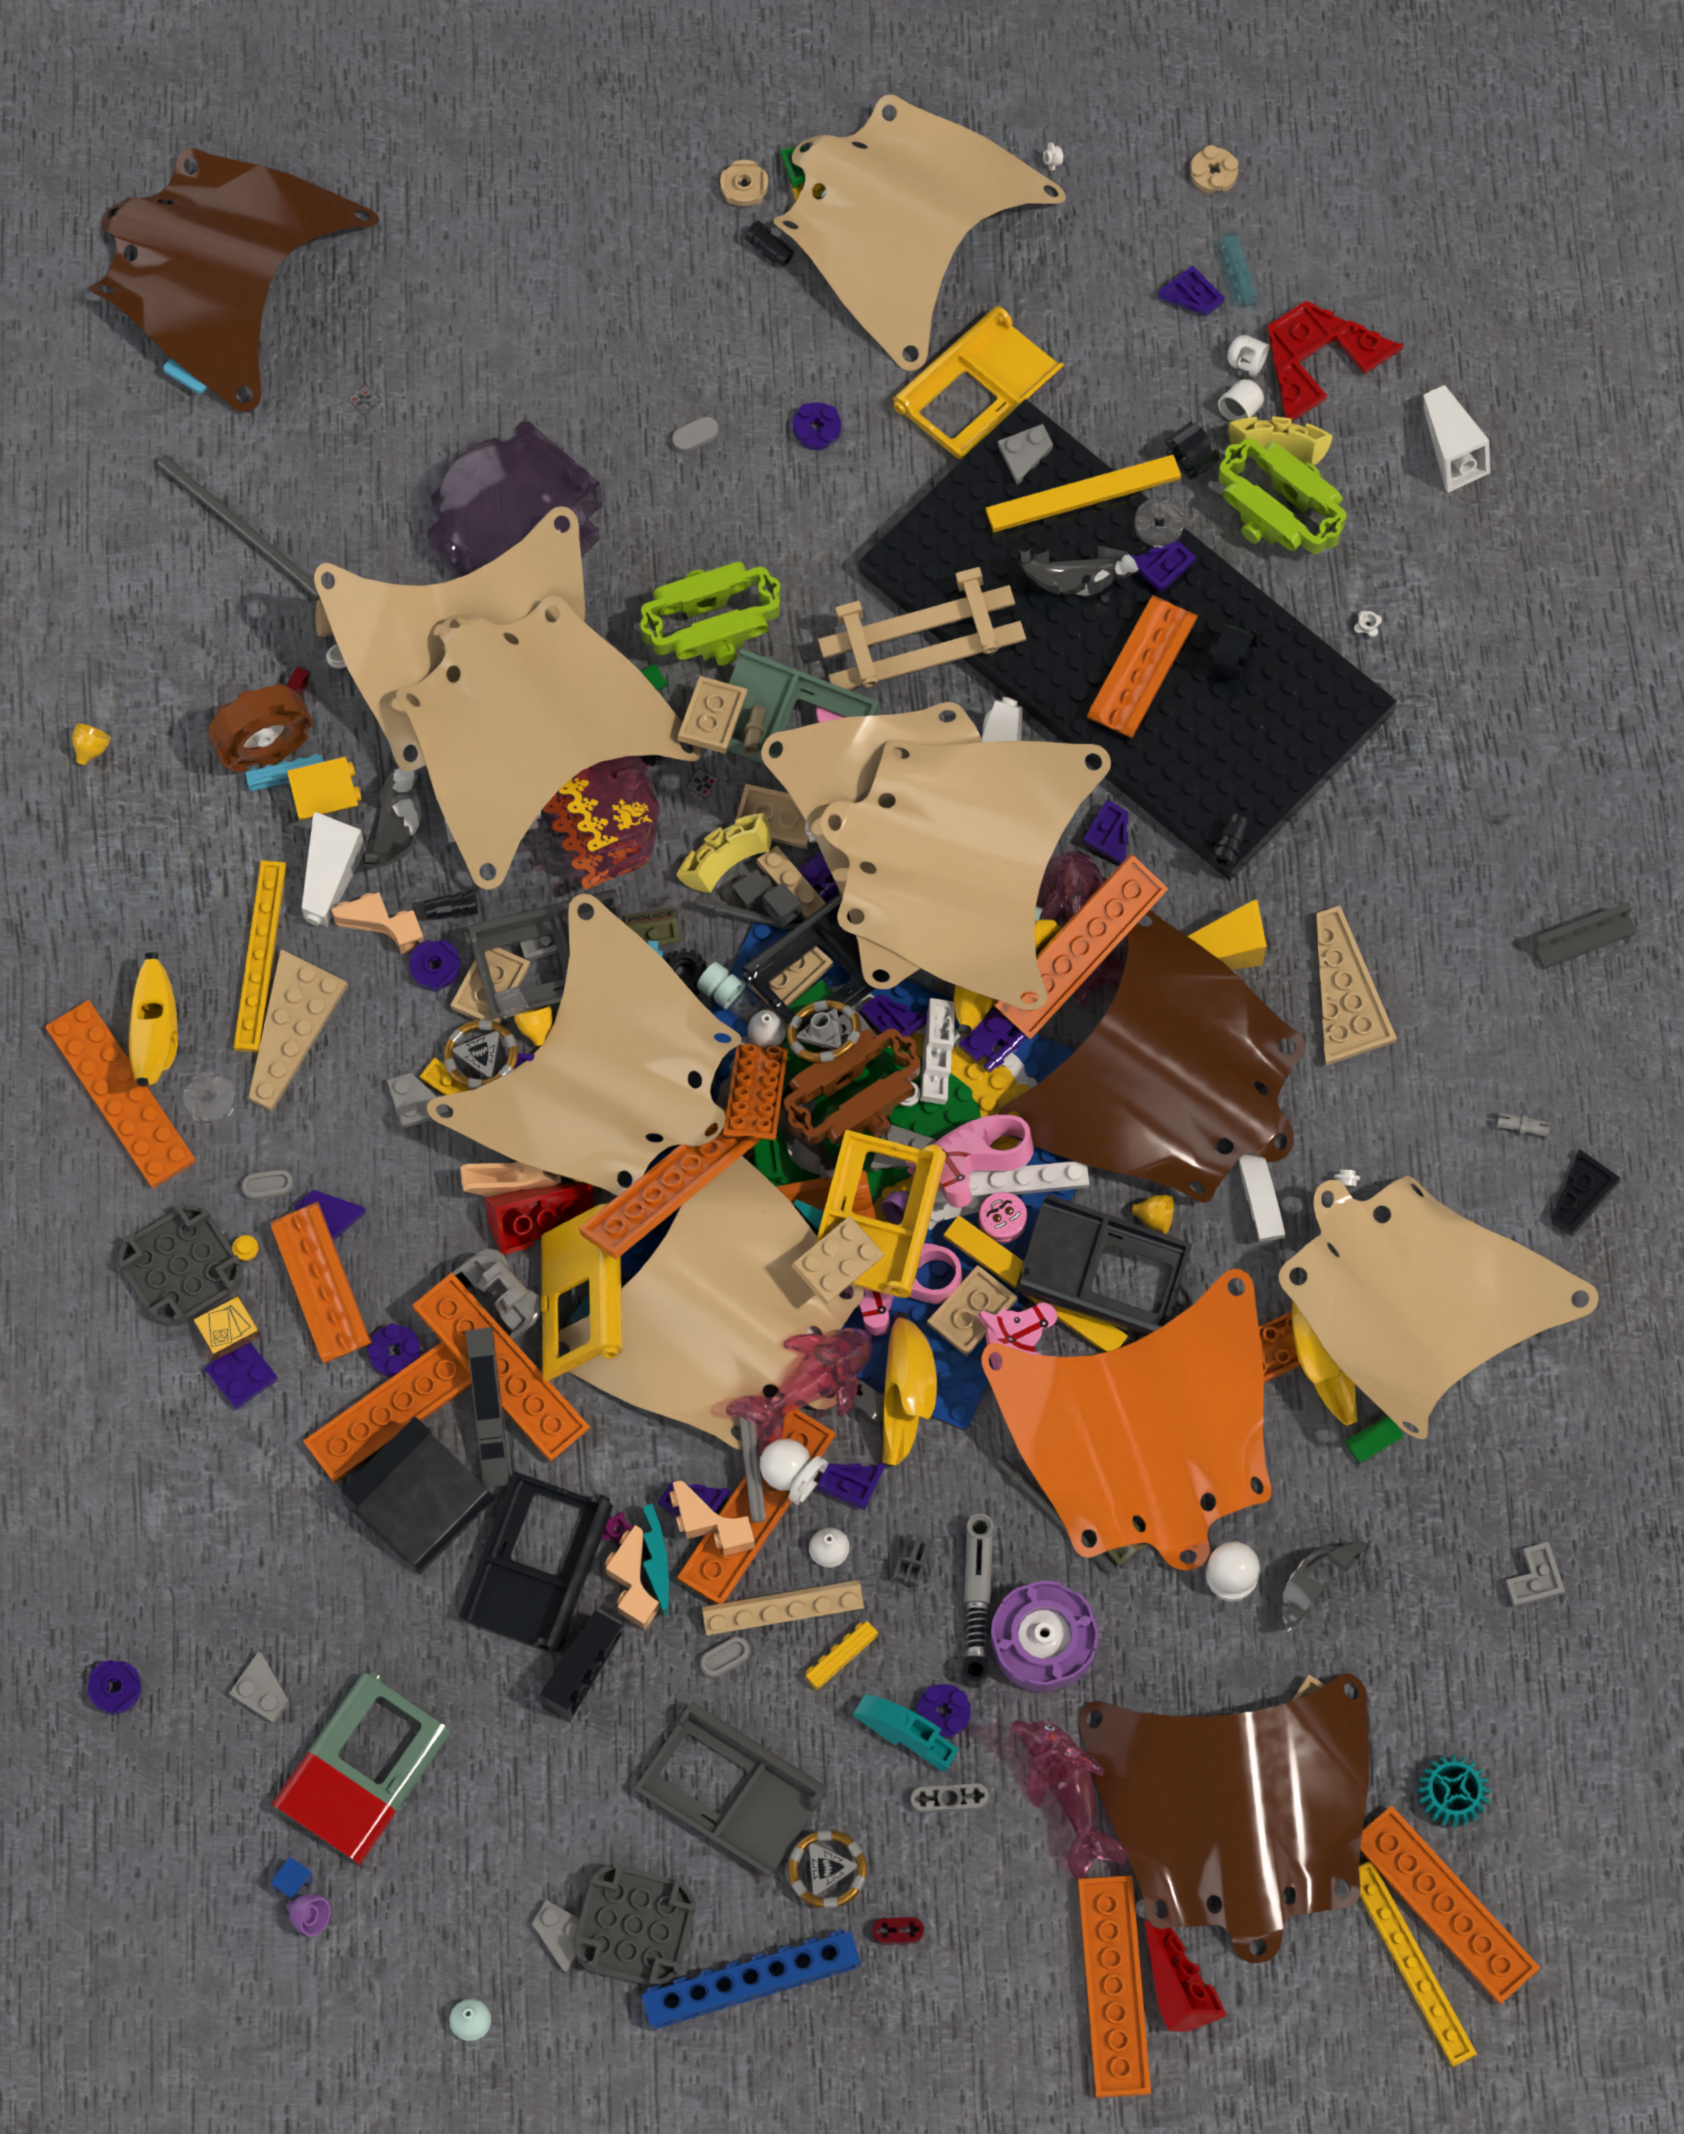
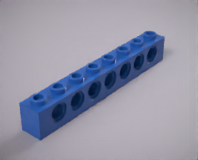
M837 1930L830 1933L829 1938L820 1941L817 1937L802 1942L803 1946L792 1948L791 1945L777 1949V1954L766 1956V1953L758 1954L751 1957L750 1962L740 1964V1961L732 1962L725 1965V1969L721 1971L705 1970L698 1974V1978L688 1980L687 1977L672 1981V1985L662 1988L661 1985L650 1987L645 1990V1994H641L651 2031L860 1968L861 1962L852 1932L845 1933L844 1930ZM825 1949H833L837 1955L833 1960L828 1961L822 1958L821 1953ZM799 1957H807L811 1963L807 1968L802 1969L796 1966L795 1961ZM776 1964L781 1965L784 1968V1973L780 1976H773L769 1973L770 1967ZM752 1972L758 1976V1980L754 1984H746L743 1981V1976L746 1973ZM726 1980L732 1984V1988L728 1992H720L716 1988L717 1984L720 1981ZM696 1988L703 1989L706 1993L705 1997L701 2000L692 1999L690 1994ZM674 1996L680 2002L677 2007L668 2008L664 2005L665 1999Z

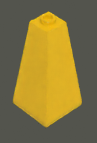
M1253 900L1187 936L1224 962L1231 970L1263 966L1267 946L1258 900Z

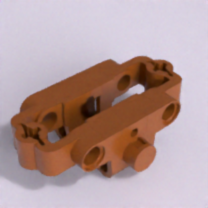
M866 1029L860 1033L856 1045L844 1056L834 1061L815 1062L796 1075L789 1082V1086L794 1092L784 1100V1114L788 1118L789 1132L793 1136L802 1137L809 1145H816L827 1137L830 1138L834 1145H838L843 1141L845 1130L861 1134L868 1131L872 1137L876 1138L884 1135L892 1126L887 1117L892 1114L893 1108L909 1098L916 1090L911 1083L920 1073V1059L916 1055L915 1041L910 1037H903L896 1029H888L877 1037L870 1029ZM891 1046L894 1062L898 1066L906 1068L894 1072L884 1080L879 1079L840 1105L839 1110L827 1117L817 1128H813L810 1112L806 1108L798 1106L813 1100L820 1094H823L826 1098L830 1097L860 1077L863 1068L866 1067V1063L877 1057L883 1049ZM823 1048L818 1053L831 1051L832 1049Z

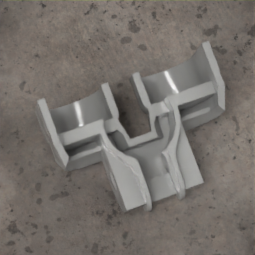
M484 1249L468 1258L452 1272L456 1277L463 1273L476 1290L479 1288L485 1292L489 1289L490 1293L494 1291L498 1293L500 1298L497 1299L494 1305L500 1314L501 1320L512 1331L510 1338L514 1342L531 1329L540 1319L542 1311L539 1296L523 1286L509 1269L508 1261L501 1252L494 1249Z

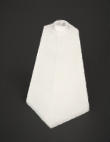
M1443 385L1424 394V412L1447 493L1490 474L1489 439L1448 388Z
M1003 697L1002 700H995L982 736L983 743L1021 741L1022 707L1017 706L1018 701Z
M317 812L314 813L302 911L308 923L327 927L333 916L331 909L339 904L365 852V846L360 829Z

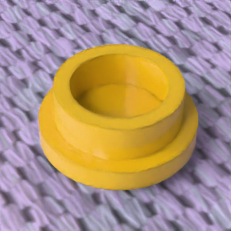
M243 1235L234 1241L232 1250L234 1255H238L239 1260L249 1261L257 1255L259 1246L255 1238Z

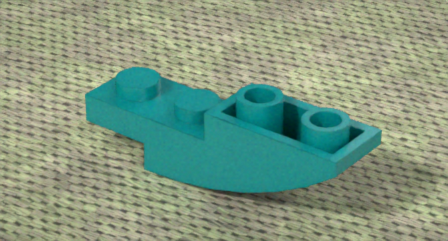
M865 1694L852 1714L895 1746L901 1742L943 1773L948 1769L959 1751V1748L939 1735L941 1728L917 1713L886 1699Z

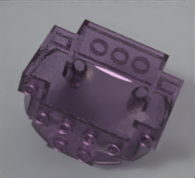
M529 421L520 422L515 429L516 436L506 442L497 438H491L476 444L464 452L448 470L442 486L431 495L432 510L440 519L428 529V543L436 552L441 551L453 567L456 568L458 566L463 570L464 575H468L494 561L518 544L555 507H567L577 516L581 557L600 540L599 529L588 519L602 507L601 483ZM558 516L554 520V527L558 532L564 533L569 530L570 521L565 516Z

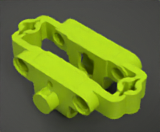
M1247 438L1240 444H1232L1227 447L1224 460L1220 464L1218 479L1226 486L1222 491L1223 498L1241 513V522L1245 524L1241 528V532L1249 542L1257 544L1263 538L1271 545L1279 542L1290 551H1295L1301 545L1312 554H1320L1325 548L1330 549L1337 546L1347 516L1346 511L1339 506L1343 498L1338 490L1321 478L1319 470L1309 462L1303 464L1273 441H1270L1263 447L1254 439ZM1248 457L1254 459L1259 467L1271 476L1273 489L1304 513L1311 507L1322 516L1328 517L1320 523L1317 536L1310 533L1306 526L1297 520L1290 510L1258 485L1254 486L1245 478L1237 476V474H1240L1245 469Z
M742 562L731 563L707 572L702 569L694 570L688 573L682 580L655 589L653 592L655 600L647 602L642 606V620L640 623L642 640L646 644L651 645L654 653L657 655H665L675 651L679 660L702 655L704 661L715 658L718 665H728L738 658L736 650L743 648L745 640L766 633L769 629L767 621L779 616L780 582L776 578L771 577L768 570L764 567H756L746 571ZM758 584V598L763 606H754L741 611L736 609L693 623L691 627L679 630L671 636L663 638V623L658 616L671 615L680 611L685 612L687 618L698 616L725 607L730 595L742 592L750 586Z

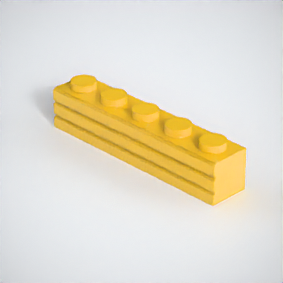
M868 1621L859 1623L855 1627L856 1631L852 1634L848 1633L842 1639L843 1642L840 1645L836 1644L831 1648L829 1655H823L815 1667L811 1666L805 1672L806 1681L816 1691L878 1637L877 1630Z

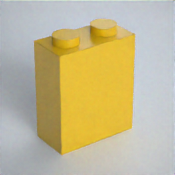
M346 757L287 771L299 822L312 819L315 812L329 815L357 808V801L362 800L359 787H353L351 777L356 776L352 761L347 762Z

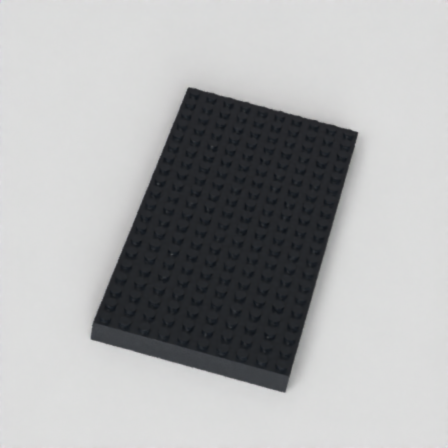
M1025 398L860 559V574L908 614L966 598L965 590L959 591L955 573L980 567L983 578V585L980 586L982 593L1010 585L1015 605L988 612L992 628L1021 621L1026 641L998 648L996 652L990 654L983 652L962 659L1009 698L1018 701L1017 704L1063 743L1094 744L1104 748L1111 760L1110 770L1105 778L1231 881L1394 714L1397 700L1140 491L993 532L986 513V507L1114 471ZM1043 424L1053 443V449L1039 460V464L1023 477L1021 483L1016 484L998 447V441ZM1176 541H1179L1196 556L1195 562L1162 593L1136 572L1125 579L1116 578L1102 592L1088 597L1049 592L1034 582L1018 562V550L1027 552L1033 549L1035 555L1049 550V563L1098 559V546L1124 551L1136 557L1148 553L1150 549L1162 548ZM1085 575L1082 578V584L1089 582L1091 575ZM1154 595L1174 606L1198 615V618L1133 738H1130L1087 718V715L1150 598ZM973 617L928 629L942 642L977 633ZM1223 622L1259 634L1258 648L1253 647V655H1255L1253 665L1247 677L1242 678V680L1214 672L1210 669L1213 658L1209 657V652L1214 642L1218 643L1220 638L1219 630ZM1091 753L1085 758V761L1096 770L1102 765V760L1097 754ZM1238 814L1245 817L1249 824L1241 846L1238 848L1239 855L1234 866L1229 869L1222 868L1214 864L1210 856L1216 842L1220 841V836L1230 815Z

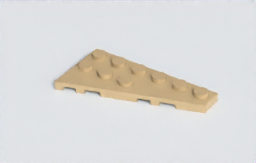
M1341 906L1318 912L1316 914L1324 1061L1325 1066L1395 1043L1397 1037Z
M282 949L279 955L249 1093V1101L270 1112L275 1108L348 987L346 981Z

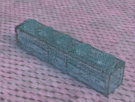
M1238 234L1222 236V242H1220V248L1225 253L1224 261L1229 266V276L1233 278L1232 286L1237 291V301L1241 303V307L1256 305L1257 294Z

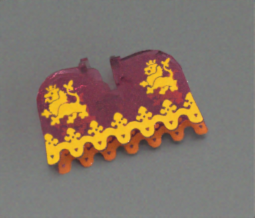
M625 756L606 760L580 771L565 783L543 808L544 812L548 814L556 813L559 815L558 818L553 820L552 828L556 832H566L569 834V836L563 838L562 847L567 851H577L579 853L572 858L571 864L575 869H585L588 871L581 879V884L586 890L615 877L640 869L652 856L660 810L657 798L652 792L651 782L645 775L648 768L645 762H642L640 756Z

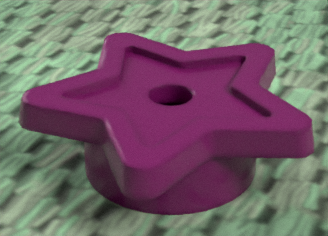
M620 1512L617 1516L608 1519L602 1539H614L621 1545L620 1540L627 1530L632 1531L634 1526L626 1523L624 1513ZM619 1527V1530L615 1531L614 1528Z

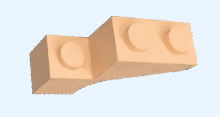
M379 892L364 894L358 900L352 902H341L331 909L334 922L338 927L384 933L395 941L401 954L414 950L417 945L424 942L423 934L414 911H401L392 918H389Z
M520 1162L466 1164L460 1167L463 1191L487 1197L520 1189L528 1190L555 1186L561 1183L560 1175Z
M673 1482L674 1491L669 1492L673 1508L678 1506L680 1516L676 1517L679 1532L685 1531L686 1539L718 1532L713 1534L717 1549L722 1548L724 1556L755 1548L748 1516L736 1519L721 1517L713 1512L685 1482Z
M635 1525L632 1531L627 1530L620 1540L621 1547L616 1553L613 1551L609 1555L605 1565L607 1566V1576L629 1589V1591L624 1590L617 1600L618 1613L643 1630H646L659 1611L660 1606L659 1602L652 1598L641 1584L644 1546L643 1531Z

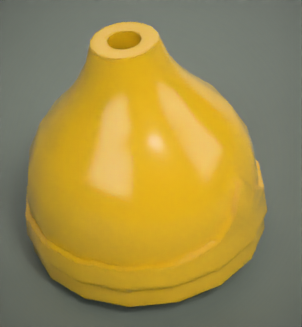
M77 723L71 737L76 753V762L86 765L91 759L100 756L109 745L111 737L95 727Z
M550 1005L513 1014L514 1021L520 1032L528 1037L535 1046L543 1045L552 1025Z
M1155 1195L1142 1203L1133 1205L1132 1214L1138 1217L1145 1227L1163 1234L1168 1233L1174 1212L1172 1196Z

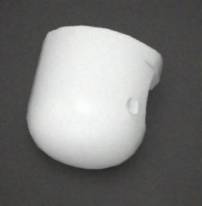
M1240 335L1233 340L1227 354L1229 364L1235 369H1242L1248 372L1249 376L1256 378L1268 355L1269 344L1248 335ZM1243 357V358H1245L1246 360H1248V361L1251 362V363L1240 362V361H1241V358Z
M1240 380L1218 400L1219 411L1230 421L1252 417L1264 402L1263 391L1251 380ZM1225 398H1231L1238 402L1245 410V413L1242 416L1234 415L1227 407Z

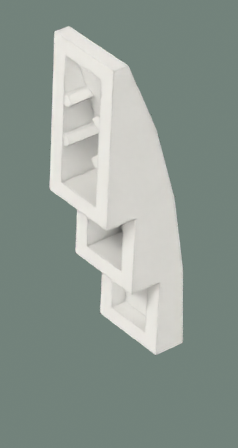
M934 998L929 1000L923 1049L920 1101L945 1105L948 1100V1077L951 1073V1051L954 1047L955 1005L953 1001Z
M1255 1153L1243 1155L1238 1159L1246 1200L1249 1202L1259 1242L1285 1238L1280 1209L1266 1159Z

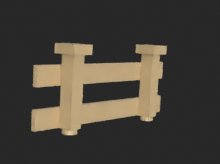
M980 567L955 573L959 591L965 590L966 598L863 627L860 619H864L860 601L835 607L839 625L845 624L847 631L818 639L823 658L853 651L857 667L830 674V682L847 690L863 686L869 688L877 685L880 681L983 652L990 654L996 652L998 648L1026 641L1021 621L992 628L988 612L1015 605L1010 585L982 593L980 586L983 585V578ZM973 617L977 630L975 634L872 662L868 646Z

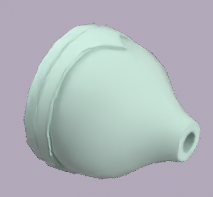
M466 1999L457 2003L452 2009L449 2018L453 2033L465 2041H476L482 2038L489 2030L491 2024V2014L487 2006L475 1999Z

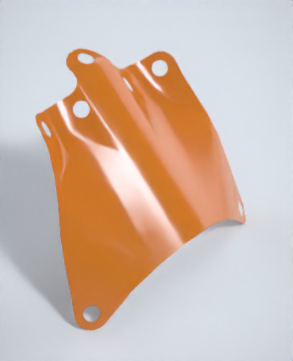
M1231 1269L1226 1271L1194 1305L1169 1323L1142 1339L1113 1351L1091 1356L1055 1357L1033 1355L999 1343H991L984 1349L982 1354L983 1370L1019 1453L1053 1504L1067 1529L1075 1551L1082 1557L1090 1558L1119 1547L1149 1543L1159 1551L1170 1566L1185 1571L1193 1570L1202 1566L1209 1558L1210 1545L1207 1534L1210 1525L1215 1520L1240 1509L1265 1503L1270 1499L1272 1490L1265 1465L1263 1440L1264 1370L1253 1280L1243 1270ZM1238 1278L1243 1281L1245 1291L1240 1296H1234L1228 1291V1283L1231 1279ZM994 1352L999 1353L1002 1357V1367L999 1370H993L989 1365V1357ZM1253 1477L1259 1478L1263 1484V1492L1261 1494L1255 1493L1251 1487V1479ZM1205 1493H1211L1216 1499V1505L1211 1511H1205L1201 1507L1200 1500ZM1135 1515L1140 1516L1144 1520L1146 1525L1144 1532L1137 1531L1133 1526L1132 1518ZM1087 1529L1093 1530L1097 1535L1095 1546L1090 1548L1084 1546L1081 1540L1082 1533ZM1192 1550L1196 1553V1560L1191 1564L1182 1562L1179 1558L1181 1552Z

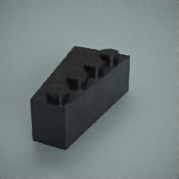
M596 1610L591 1616H586L580 1627L582 1631L577 1638H573L568 1646L566 1655L557 1664L553 1675L540 1693L542 1708L569 1723L624 1632L622 1624Z

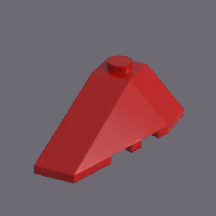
M585 1182L513 1191L485 1198L488 1224L499 1252L503 1255L529 1248L544 1233L595 1207L592 1185Z
M1147 1920L1145 1927L1158 2006L1168 2030L1189 2032L1227 2016L1216 1990L1211 1984L1206 1986L1198 1974L1201 1969L1197 1963L1192 1964L1184 1954L1185 1946L1172 1928H1156Z

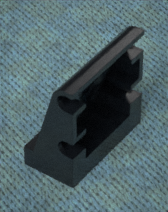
M416 1416L341 1490L344 1505L366 1526L372 1527L380 1535L381 1539L404 1561L407 1559L420 1575L494 1501V1497L488 1489Z

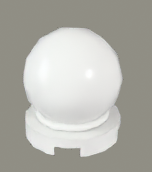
M790 1438L774 1441L764 1449L760 1457V1470L764 1480L777 1490H790L789 1500L796 1505L800 1501L803 1502L818 1484L813 1480L819 1471L824 1473L828 1465V1461L820 1456L811 1459L809 1451L802 1443Z
M1238 1541L1224 1543L1217 1547L1210 1555L1205 1572L1206 1584L1217 1595L1216 1597L1227 1602L1241 1601L1244 1597L1250 1595L1256 1587L1260 1574V1562L1255 1552L1248 1545Z

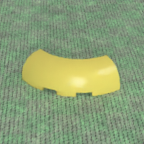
M1272 416L1271 420L1257 421V417H1248L1229 423L1231 445L1240 444L1247 438L1254 439L1263 447L1270 441H1273L1302 463L1309 462L1313 465H1316L1325 456L1333 436L1307 423L1306 427L1291 423L1292 419Z
M760 813L738 818L735 820L736 824L724 830L720 827L704 838L706 842L696 852L692 850L679 868L677 877L694 890L711 893L722 875L736 863L752 855L770 851L772 833L766 815Z

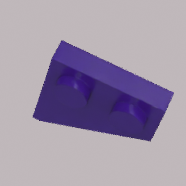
M1179 541L1169 543L1162 548L1150 549L1148 553L1136 557L1135 555H1130L1136 562L1137 572L1161 593L1196 560V556Z
M312 1190L294 1206L295 1211H298L301 1208L319 1202L333 1241L366 1213L365 1208L316 1190Z

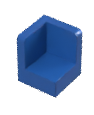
M289 1857L270 1884L274 1890H280L288 1897L294 1898L303 1884L308 1886L314 1876L310 1870Z

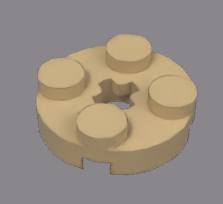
M1214 145L1207 146L1204 150L1198 152L1191 162L1190 173L1194 185L1201 191L1209 194H1215V191L1221 190L1223 192L1228 191L1234 186L1238 177V160L1230 152L1222 148H1217ZM1217 167L1220 173L1215 172L1211 174L1210 168Z
M735 161L731 163V167L727 168L726 171L724 170L721 174V192L729 204L737 206L758 205L763 201V197L768 191V175L754 161ZM746 179L750 185L742 187L738 183H742V180Z

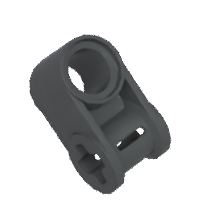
M859 1379L850 1380L844 1388L845 1404L861 1415L868 1423L878 1427L884 1420V1395ZM857 1391L860 1392V1396L851 1397V1392L854 1394Z

